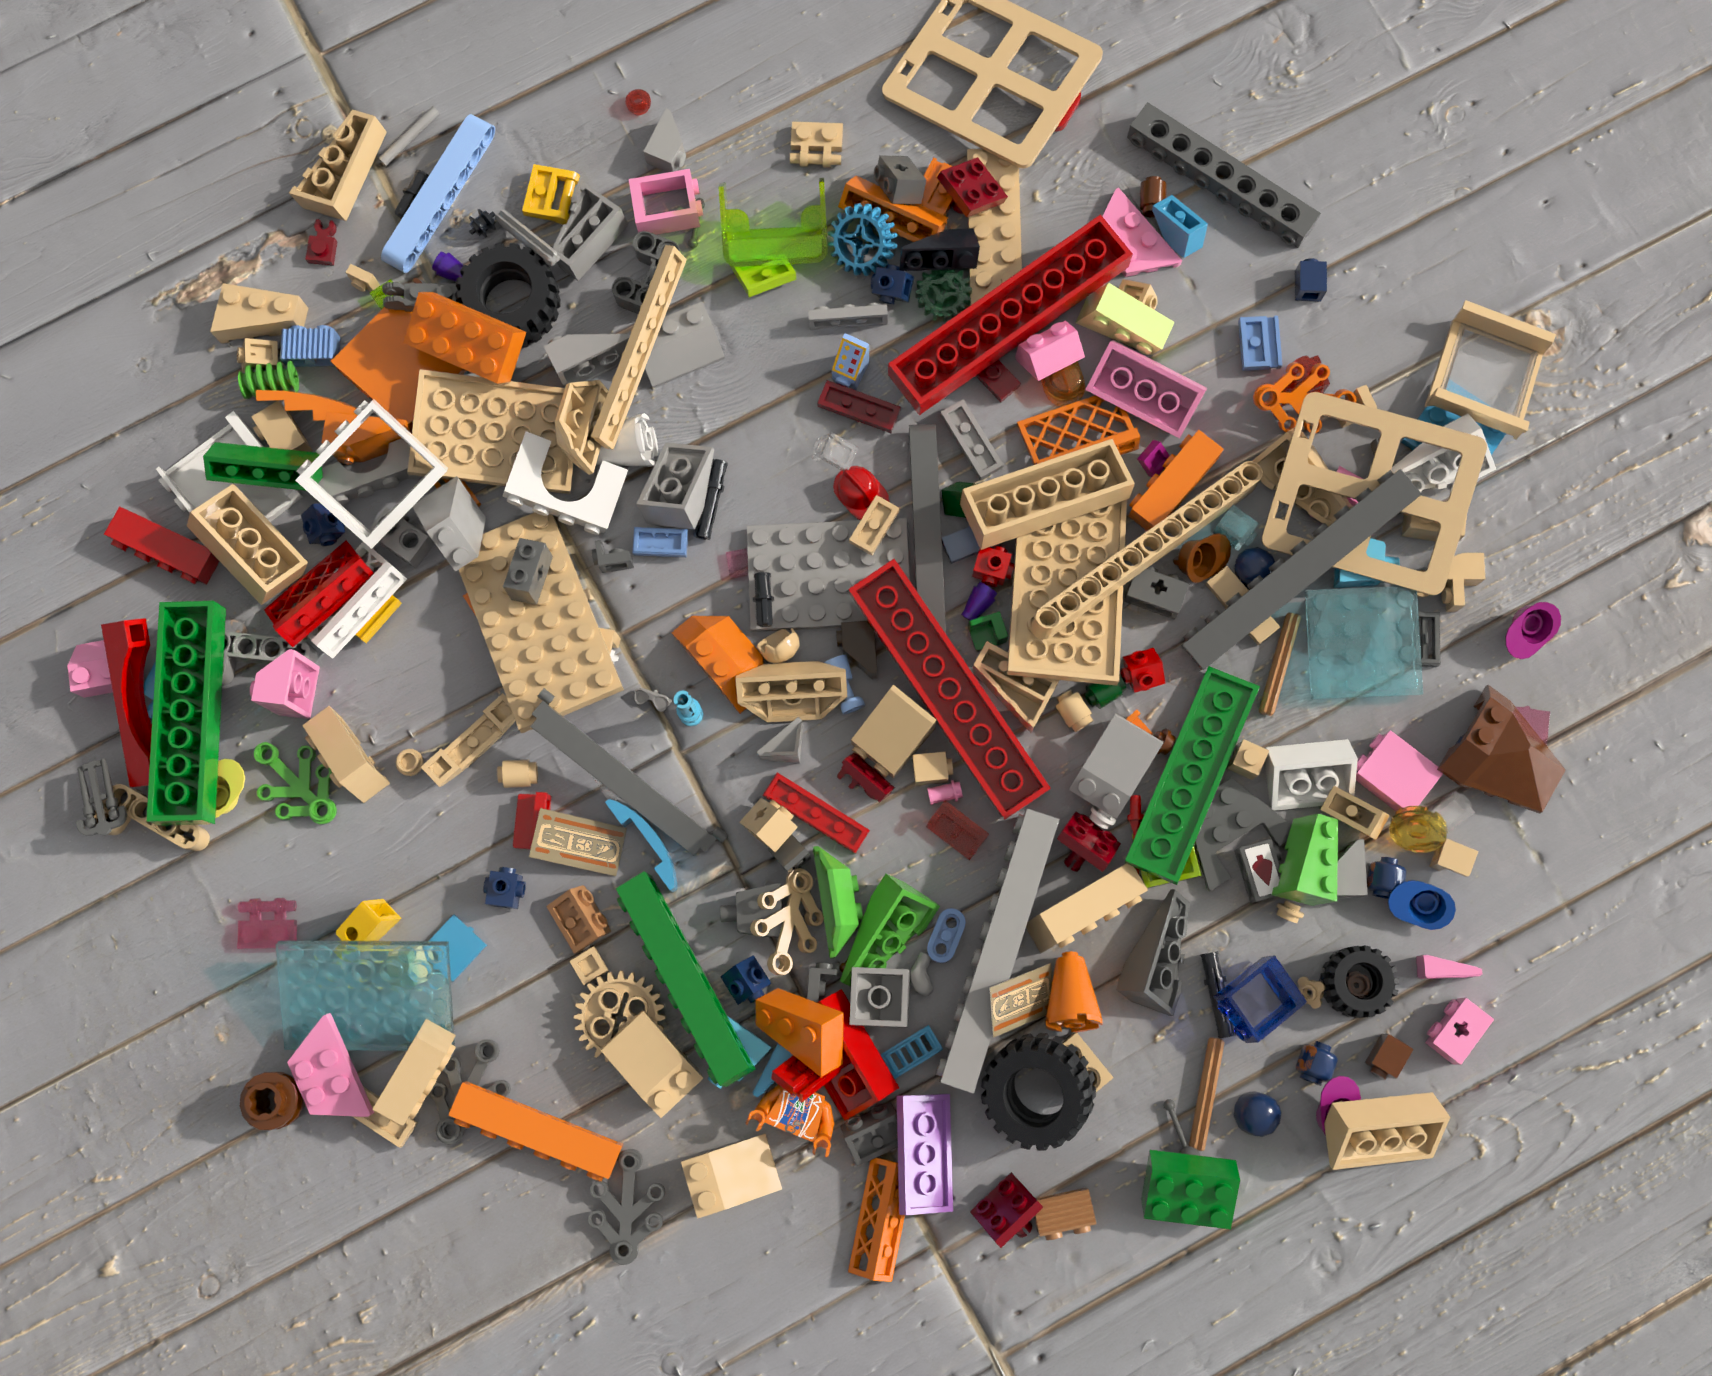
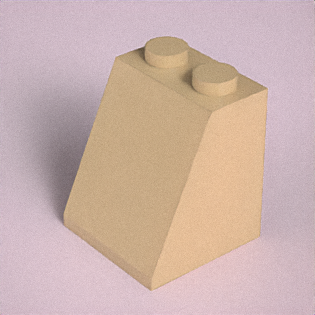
M893 685L851 739V744L854 746L852 751L861 759L865 760L868 757L874 762L873 768L886 778L889 775L894 779L935 730L936 719Z

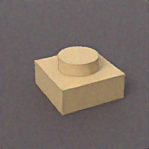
M350 264L345 272L352 281L351 285L362 292L368 290L376 293L380 286L373 274Z
M594 946L569 961L584 986L609 971Z

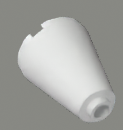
M643 413L625 420L614 449H606L601 446L596 465H601L602 461H606L617 466H654L656 461H653V457L658 456V444L654 428L647 426L646 421L650 420L649 417Z

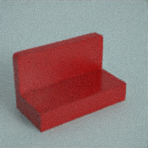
M536 792V794L518 795L513 837L514 848L531 850L540 808L550 810L552 796L548 793Z

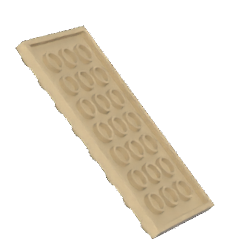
M1127 500L1016 538L1007 675L1118 685L1123 586L1051 638H1037L1031 631V624L1040 607L1125 547ZM1103 575L1106 580L1113 581L1110 576ZM1082 590L1086 595L1092 596L1090 591ZM1061 605L1065 610H1072L1068 605ZM1040 620L1042 624L1051 626L1048 620Z
M534 512L484 533L479 556L460 568L459 572L519 731L525 733L533 729L530 726L537 718L532 713L542 702L537 696L543 688L555 696L553 701L549 703V706L562 716L623 691L624 688L554 515L548 514V516H543ZM519 538L546 543L553 556L537 605L511 600L503 588Z

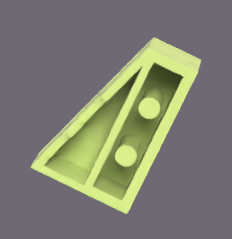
M1110 283L1087 296L1075 322L1135 348L1146 355H1153L1163 349L1174 325L1172 320Z

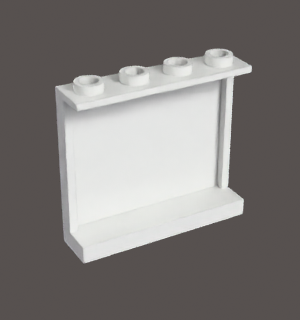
M234 411L225 417L230 424L167 471L160 467L156 468L161 475L159 482L168 492L173 491L177 497L174 501L182 511L188 510L190 513L233 484L206 480L203 455L215 442L264 447ZM234 483L269 522L303 498L300 492L294 489Z

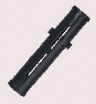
M720 459L712 460L705 505L695 528L694 537L703 540L711 539L719 498L725 488L723 482L728 466L726 461Z
M1218 951L1200 954L1206 976L1204 985H1208L1218 1038L1236 1036L1224 984L1227 980L1226 976L1222 975Z

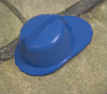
M1411 880L1402 882L1392 890L1388 899L1389 909L1395 917L1429 930L1441 929L1447 926L1453 920L1456 912L1455 902L1450 894L1434 885L1421 881Z

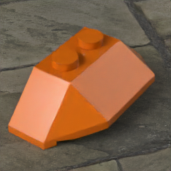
M691 616L671 632L672 635L739 714H741L747 708L738 704L735 678L739 674L763 665L764 657L729 616Z

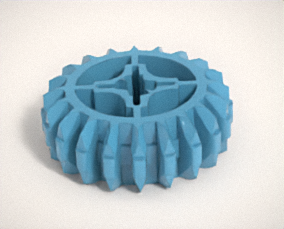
M861 203L854 205V209L848 206L845 208V213L839 212L837 214L839 221H832L831 225L836 230L828 232L830 237H834V241L828 242V246L835 247L836 251L831 253L832 257H840L837 260V265L840 266L846 263L844 271L849 272L853 269V273L856 276L860 275L861 272L864 276H868L871 274V270L876 273L877 267H886L888 264L886 259L894 257V254L889 249L897 248L898 245L891 242V239L896 238L898 234L890 233V229L895 224L893 222L886 223L889 215L886 213L880 216L881 208L875 207L872 210L871 204H865L862 207ZM856 218H861L856 231L848 233L847 229L852 221ZM872 225L876 227L879 237L873 233ZM862 235V238L870 243L863 244L862 240H859V238L855 237ZM846 242L852 246L853 255L849 251ZM870 247H879L877 254L870 261H864Z

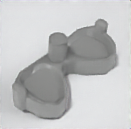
M637 688L634 691L637 704L641 705L651 700L660 712L666 710L672 702L666 695L659 694L657 690L650 691L644 688Z

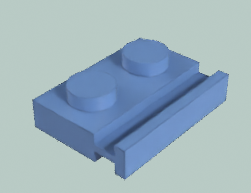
M1266 316L1240 317L1238 326L1242 371L1269 370V368L1281 369L1282 353L1278 316L1269 318Z

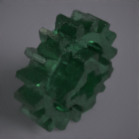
M930 270V274L922 273L923 281H917L916 288L919 290L915 291V298L919 299L918 308L925 307V316L933 313L934 321L937 320L938 316H942L943 321L947 322L949 315L954 318L958 311L961 313L966 309L965 305H970L971 298L969 296L972 294V287H968L970 283L969 278L962 279L963 270L957 273L954 270Z

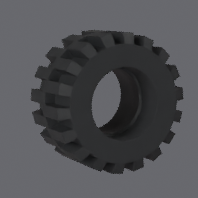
M1366 945L1352 946L1338 950L1339 952L1329 957V962H1325L1322 967L1325 969V972L1321 973L1320 980H1324V991L1327 994L1324 998L1327 1003L1333 1004L1332 1008L1336 1012L1341 1011L1342 1015L1354 1018L1373 1017L1376 1014L1385 1012V1008L1391 1007L1394 1003L1392 997L1397 996L1399 991L1395 989V985L1399 984V978H1395L1394 973L1398 971L1395 966H1390L1389 962L1391 959L1388 956H1382V951L1379 949H1371V946ZM1354 965L1363 966L1372 977V990L1363 999L1353 996L1346 985L1347 972Z

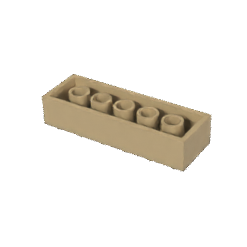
M1113 439L964 488L960 505L982 550L1125 501L1130 498L1135 483Z

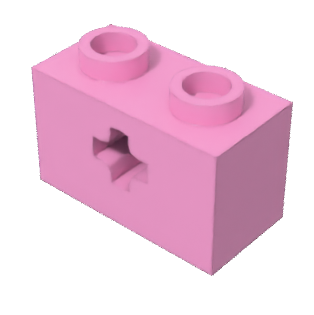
M1467 998L1451 1000L1444 1009L1446 1014L1440 1023L1438 1021L1435 1022L1427 1032L1429 1038L1425 1043L1453 1065H1461L1494 1021L1491 1016ZM1454 1024H1460L1458 1030L1461 1032L1460 1034L1454 1035L1456 1032V1028L1453 1027Z

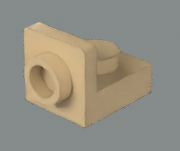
M1122 280L1118 289L1155 310L1158 300L1151 284Z
M245 338L242 347L237 348V363H241L242 372H245L246 365L256 368V365L260 364L262 368L266 369L267 363H271L273 369H277V341Z

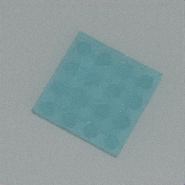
M1401 586L1305 591L1311 699L1423 695L1417 591Z

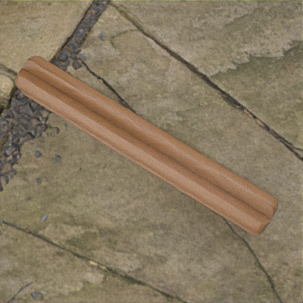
M1289 612L1285 615L1264 689L1259 713L1266 716L1274 714L1301 620V616Z
M1214 1037L1208 1039L1189 1146L1196 1148L1198 1151H1204L1206 1147L1225 1044L1224 1040Z

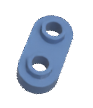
M946 909L939 915L928 942L927 953L937 963H945L953 957L965 928V917L957 909ZM949 918L955 919L956 927L948 928L946 920ZM938 944L945 945L946 952L944 954L936 952L935 948Z

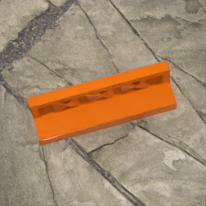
M876 1157L870 1160L848 1272L873 1281L892 1282L905 1218V1215H899L898 1162ZM879 1165L887 1166L885 1178L881 1182L877 1177ZM875 1195H878L880 1199L879 1208L874 1211L872 1200ZM872 1224L874 1233L873 1237L868 1240L866 1230L867 1226ZM864 1253L868 1257L866 1270L859 1268L861 1256Z

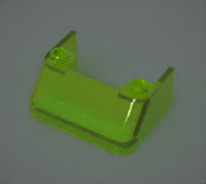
M819 178L820 205H810L802 211L801 227L750 229L749 217L743 210L728 209L726 182L720 183L718 189L723 257L729 265L743 267L818 263L824 260L828 252L825 178Z

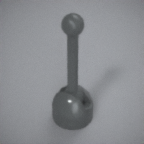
M1167 1099L1164 1102V1108L1169 1111L1181 1142L1182 1149L1179 1153L1201 1156L1196 1148L1187 1145L1174 1111L1175 1103L1173 1100Z

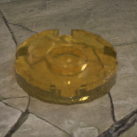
M1424 806L1400 808L1391 818L1389 825L1390 836L1394 842L1403 849L1415 853H1428L1437 850L1444 844L1448 832L1447 822L1441 814L1436 811L1435 813L1428 811V808Z

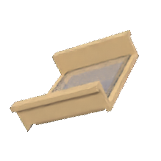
M1465 300L1462 308L1451 322L1424 407L1436 406L1459 416L1469 414L1475 422L1512 435L1513 439H1517L1528 430L1530 422L1524 420L1543 354L1553 344L1556 334Z

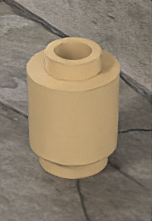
M1069 690L1057 698L1059 703L1055 706L1067 726L1069 728L1072 727L1075 732L1094 721L1090 716L1092 712L1079 692L1073 694Z
M530 759L503 761L502 766L497 767L498 783H503L504 788L531 787V784H538L537 762H530Z

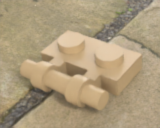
M792 122L791 150L801 151L800 153H790V164H800V167H808V164H818L831 168V165H841V155L832 154V151L842 152L843 123ZM809 151H823V154H809Z

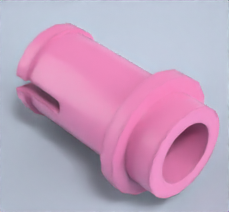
M951 780L950 784L927 788L931 805L953 799L957 802L958 798H963L960 781L954 782V780Z

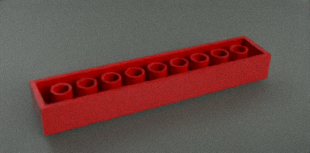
M1100 214L889 362L888 376L920 416L1023 343L1030 336L1126 270L1130 265L1133 253Z
M892 559L848 589L849 594L931 715L936 719V722L1002 819H1007L1051 789L895 559Z

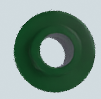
M1119 675L1117 686L1090 683L1086 686L1087 692L1084 693V696L1091 707L1096 706L1101 709L1123 695L1122 692L1127 690V687Z

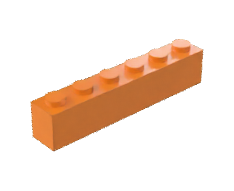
M467 1081L462 1082L449 1112V1116L454 1117V1123L459 1126L470 1128L471 1125L481 1128L480 1133L487 1137L496 1139L497 1135L508 1139L507 1144L521 1150L524 1146L534 1149L533 1154L545 1160H549L550 1156L561 1160V1166L576 1171L577 1167L588 1171L586 1176L598 1181L611 1177L624 1145Z

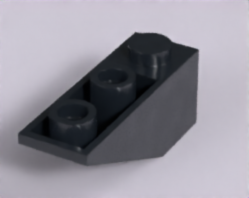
M947 229L902 246L899 270L977 269L980 245L974 229Z

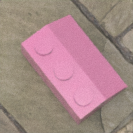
M289 649L256 673L255 681H252L250 686L251 701L279 716L310 719L320 667L297 651Z

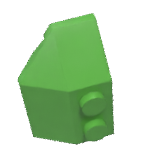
M814 846L813 852L829 957L834 959L837 958L859 927L858 920L863 919L861 902L855 903L854 892H859L857 875L851 876L850 869L819 846Z

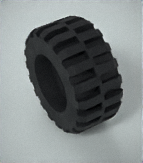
M503 243L495 244L493 249H489L488 246L481 249L482 253L478 256L473 254L469 258L470 264L468 266L463 265L460 270L462 278L458 277L455 286L458 290L455 293L456 302L525 331L526 336L522 348L529 346L527 342L534 340L535 343L541 340V334L543 332L548 333L553 328L550 322L557 321L559 315L557 308L561 307L560 291L549 265L543 261L540 255L534 254L533 249L527 246L521 249L519 244L510 243L509 247H505ZM507 280H520L531 285V293L528 300L518 310L502 314L492 312L486 308L487 297L496 285Z
M1030 1033L1023 1035L1020 1039L1015 1038L1010 1041L988 1064L985 1070L987 1074L982 1078L981 1087L985 1089L981 1094L982 1104L988 1105L985 1114L988 1120L993 1118L996 1124L993 1128L998 1134L1001 1131L1008 1136L1005 1140L1012 1144L1015 1141L1021 1142V1148L1030 1150L1033 1145H1036L1037 1151H1046L1050 1145L1055 1149L1062 1146L1066 1140L1070 1141L1074 1138L1091 1114L1094 1107L1093 1100L1096 1097V1087L1092 1086L1095 1077L1092 1070L1087 1071L1086 1069L1089 1062L1085 1056L1079 1058L1075 1054L1078 1048L1072 1043L1069 1047L1062 1044L1064 1039L1055 1036L1053 1039H1048V1033H1039L1036 1037H1033ZM1029 1067L1039 1068L1048 1072L1056 1079L1063 1093V1105L1058 1112L1039 1114L1028 1109L1020 1101L1015 1090V1076L1021 1069Z

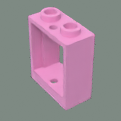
M690 169L629 179L638 233L646 231L658 235L700 227L699 216L704 215L701 200L696 201L695 195L700 194L697 178L692 179ZM687 188L690 208L646 216L644 195Z

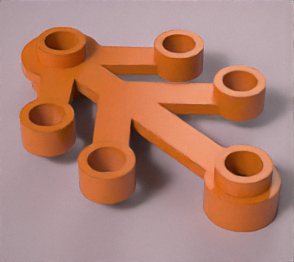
M1297 362L1288 364L1286 373L1274 384H1262L1255 390L1253 395L1254 404L1261 410H1270L1279 421V428L1284 432H1288L1296 426L1297 421L1295 418L1287 415L1279 403L1290 404L1299 415L1303 400L1309 394L1307 392L1317 383L1329 377L1330 369L1328 366L1322 363L1315 364L1311 369V374L1291 392H1282L1294 379L1298 380L1304 375V367ZM1298 366V373L1292 375V369ZM1323 367L1324 373L1318 376L1317 371ZM1340 389L1335 394H1326L1337 398L1345 395V400L1355 403L1357 401L1355 394L1347 389ZM1269 392V398L1263 401V394ZM1320 419L1316 429V433H1318L1322 428V422ZM1287 420H1291V425L1285 428L1284 423ZM1304 422L1305 430L1311 433L1310 424Z

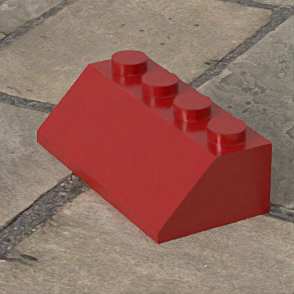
M841 989L817 1003L843 1012V1064L841 1065L840 1073L824 1086L844 1121L893 1093L899 1089V1086L864 1026L850 1025V1002Z

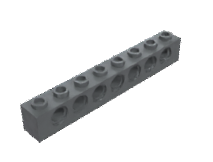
M1148 102L1130 125L1127 138L1134 146L1150 152L1156 160L1164 161L1173 167L1176 173L1187 176L1199 188L1212 192L1221 202L1229 203L1241 215L1257 221L1263 229L1274 232L1288 245H1294L1299 248L1321 215L1320 212ZM1152 134H1159V135H1161L1162 137H1161V138H1157V137H1154ZM1174 147H1179V148H1181L1183 151H1182V152L1176 151V150L1174 149ZM1195 161H1201L1205 165H1198ZM1216 175H1223L1226 179H1220ZM1238 189H1245L1248 193H1241ZM1260 203H1267L1269 207H1263ZM1282 216L1290 218L1291 221L1288 222L1283 220Z

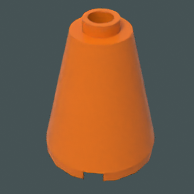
M1064 952L1061 954L1062 957L1056 959L1045 1020L1046 1028L1056 1032H1062V1027L1071 1028V1032L1097 1029L1099 1025L1103 1024L1102 1016L1085 959L1078 956L1077 952Z

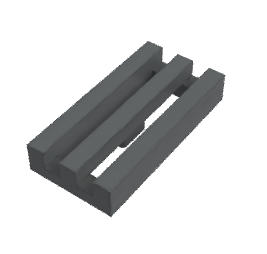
M1412 611L1410 613L1411 666L1439 667L1441 665L1440 612ZM1419 618H1421V659H1419ZM1428 618H1432V659H1428Z

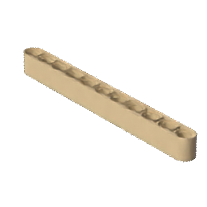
M1253 461L1242 463L1040 607L1031 624L1032 633L1040 639L1051 638L1255 490L1263 476L1261 466ZM1185 518H1189L1192 522H1188ZM1165 532L1172 534L1173 537L1167 536ZM1144 546L1150 547L1153 551H1148ZM1124 561L1131 562L1133 566L1125 564ZM1103 575L1110 576L1113 581L1106 580ZM1082 590L1090 591L1092 596L1086 595ZM1061 605H1068L1072 610H1065ZM1040 620H1048L1051 626L1042 624Z

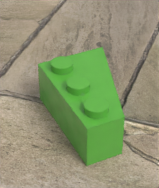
M1313 814L1293 819L1285 850L1288 853L1285 863L1280 864L1278 872L1281 874L1278 886L1273 888L1272 895L1311 906L1337 902L1338 819L1322 814Z

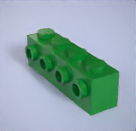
M215 442L203 455L207 481L307 491L295 481L300 476L297 470L307 459L312 463L319 454L316 452ZM322 466L311 476L317 484L323 478Z

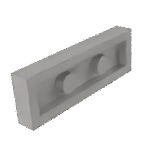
M876 302L858 307L846 304L840 306V308L829 309L826 306H819L814 308V310H808L810 330L888 324L887 304L881 305Z
M964 399L940 412V416L980 481L1003 468L1004 464Z

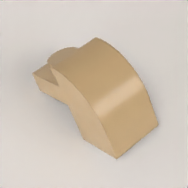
M1461 553L1454 556L1445 588L1441 594L1442 602L1446 604V612H1457L1465 606L1464 586H1477L1485 580L1484 553Z

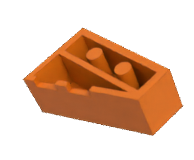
M779 988L755 1000L756 1026L820 1077L843 1064V1012Z

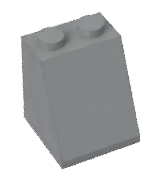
M456 476L416 502L413 506L424 529L455 572L479 556L486 521L485 515Z

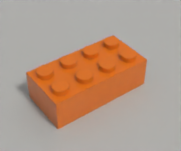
M418 292L403 343L498 384L511 382L526 332L437 293Z

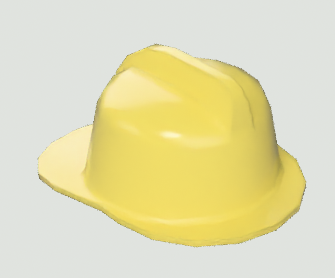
M232 759L218 761L215 818L234 809L239 795L244 788V770L238 762Z

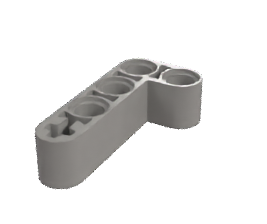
M225 631L227 645L224 648L222 686L230 684L233 680L237 661L268 665L284 652L292 649L300 654L306 651L303 656L316 664L318 653L315 648L303 640L292 647L281 637ZM253 643L252 651L245 654L246 646ZM280 646L279 653L271 657L273 648Z

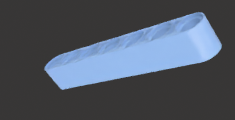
M472 114L465 118L384 246L381 253V260L404 273H408L412 269L493 140L495 134L494 125Z

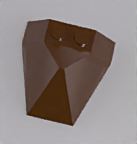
M1487 685L1474 705L1479 711L1460 743L1449 748L1437 770L1459 786L1465 788L1472 787L1483 791L1485 795L1490 797L1497 796L1506 799L1510 804L1540 814L1544 811L1566 769L1514 704L1490 685Z

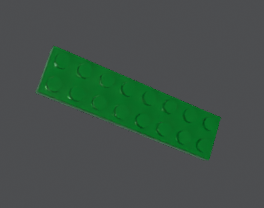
M1208 666L1125 859V864L1127 863L1175 885L1178 884L1260 686Z

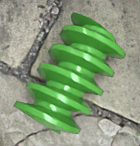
M291 360L287 362V369H284L282 362H277L276 370L273 369L271 363H267L266 371H263L262 366L257 364L255 372L252 371L250 365H246L245 373L241 371L238 373V383L244 399H251L252 396L256 398V390L299 391L298 373Z

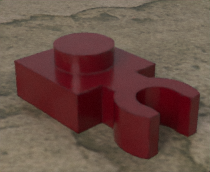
M316 219L314 228L317 231V236L309 235L305 260L308 264L334 266L338 242L332 236L336 233V224L333 220H330L328 228L322 229L323 223L320 219Z

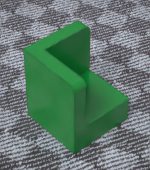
M1000 611L971 620L968 623V630L976 651H981L987 641L997 646L1006 643L1009 636Z

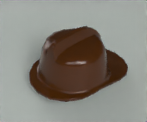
M1220 533L1212 534L1201 540L1187 541L1182 545L1179 555L1173 559V563L1179 566L1182 573L1188 575L1191 582H1202L1218 574L1227 565L1231 555L1230 541L1225 535Z

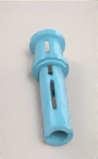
M687 691L677 692L674 696V703L677 705L678 717L685 725L696 726L703 719V710L700 704Z

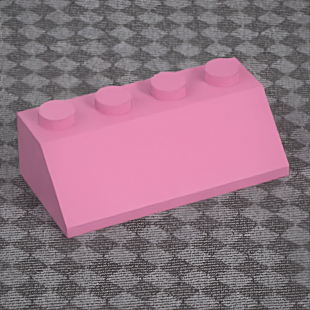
M1113 340L1110 341L1085 390L1180 439L1207 388Z

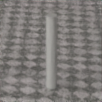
M432 106L379 158V161L384 166H387L440 115L438 110Z

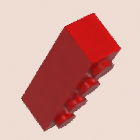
M120 506L104 535L112 539V546L124 552L130 548L136 551L134 556L148 563L153 559L159 562L157 567L171 574L176 570L182 573L180 576L182 579L194 585L197 581L207 585L220 562L207 547Z

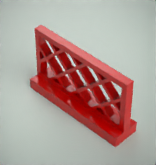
M345 540L267 606L264 611L273 623L275 631L294 647L351 599L374 572L367 566L350 543Z

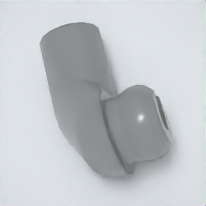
M920 952L910 971V980L918 994L927 996L933 991V985L926 972L932 959L926 953Z

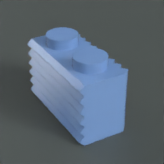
M294 325L290 329H282L280 360L286 366L287 362L291 360L294 367L334 366L331 360L340 351V336L335 329L327 325H318L314 329H306L303 326Z

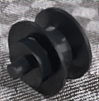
M478 209L479 216L477 218L469 216L471 221L469 225L472 228L469 232L471 235L477 233L479 236L483 235L486 238L487 229L496 230L493 219L496 215L493 211L489 214L487 211L483 212Z

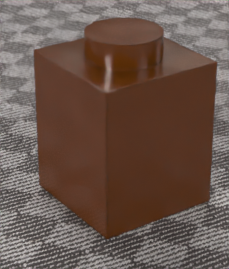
M1381 1034L1365 1063L1372 1067L1370 1072L1383 1080H1386L1387 1077L1397 1079L1414 1049L1390 1034Z

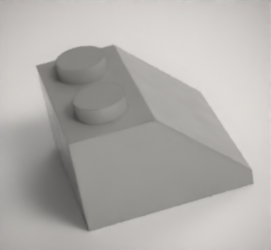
M852 967L850 1025L908 1028L910 970Z

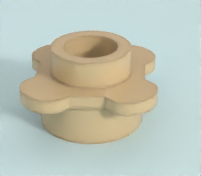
M1307 977L1299 978L1297 981L1299 989L1298 993L1294 996L1295 1001L1298 1004H1309L1314 1009L1319 1008L1322 1005L1321 999L1325 990L1324 983L1309 980ZM1308 990L1312 991L1311 995L1307 993Z

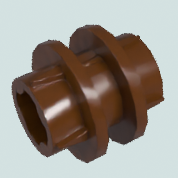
M264 1072L254 1076L246 1083L240 1095L239 1106L243 1118L249 1125L259 1130H274L293 1123L303 1109L304 1100L293 1076L285 1072ZM272 1090L275 1093L274 1102L276 1107L274 1111H271L269 1108L270 1099L268 1098Z

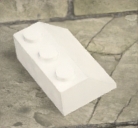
M1348 739L1266 747L1269 753L1265 759V774L1270 808L1272 810L1322 806L1333 786L1354 796L1358 758Z

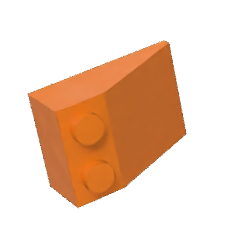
M326 412L321 443L323 444L326 440L332 443L338 436L334 431L345 420L351 423L357 415ZM369 416L332 455L342 464L351 465L354 462H365L387 454L389 443L399 440L401 437L380 417ZM396 419L412 434L413 428L406 420Z

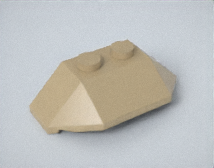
M600 380L566 384L555 419L557 445L575 465L588 475L594 473L601 445L591 435L601 412L603 402L608 394V389Z
M820 661L763 664L739 674L735 678L738 704L746 707L766 722L794 721L797 717L801 720L822 719L841 701L847 698L846 669Z

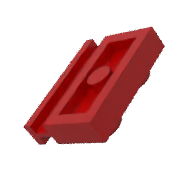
M793 1055L772 1071L771 1079L791 1095L795 1094L799 1097L798 1101L802 1103L838 1075L841 1066L820 1077Z

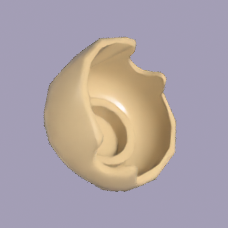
M793 628L790 629L792 633H789L786 629H781L757 644L756 647L768 662L782 663L795 655L800 645L799 636Z

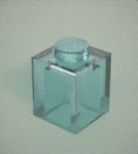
M1232 505L1217 524L1213 533L1225 535L1229 539L1230 545L1239 551L1244 544L1249 547L1258 534L1254 530L1259 523L1235 505Z

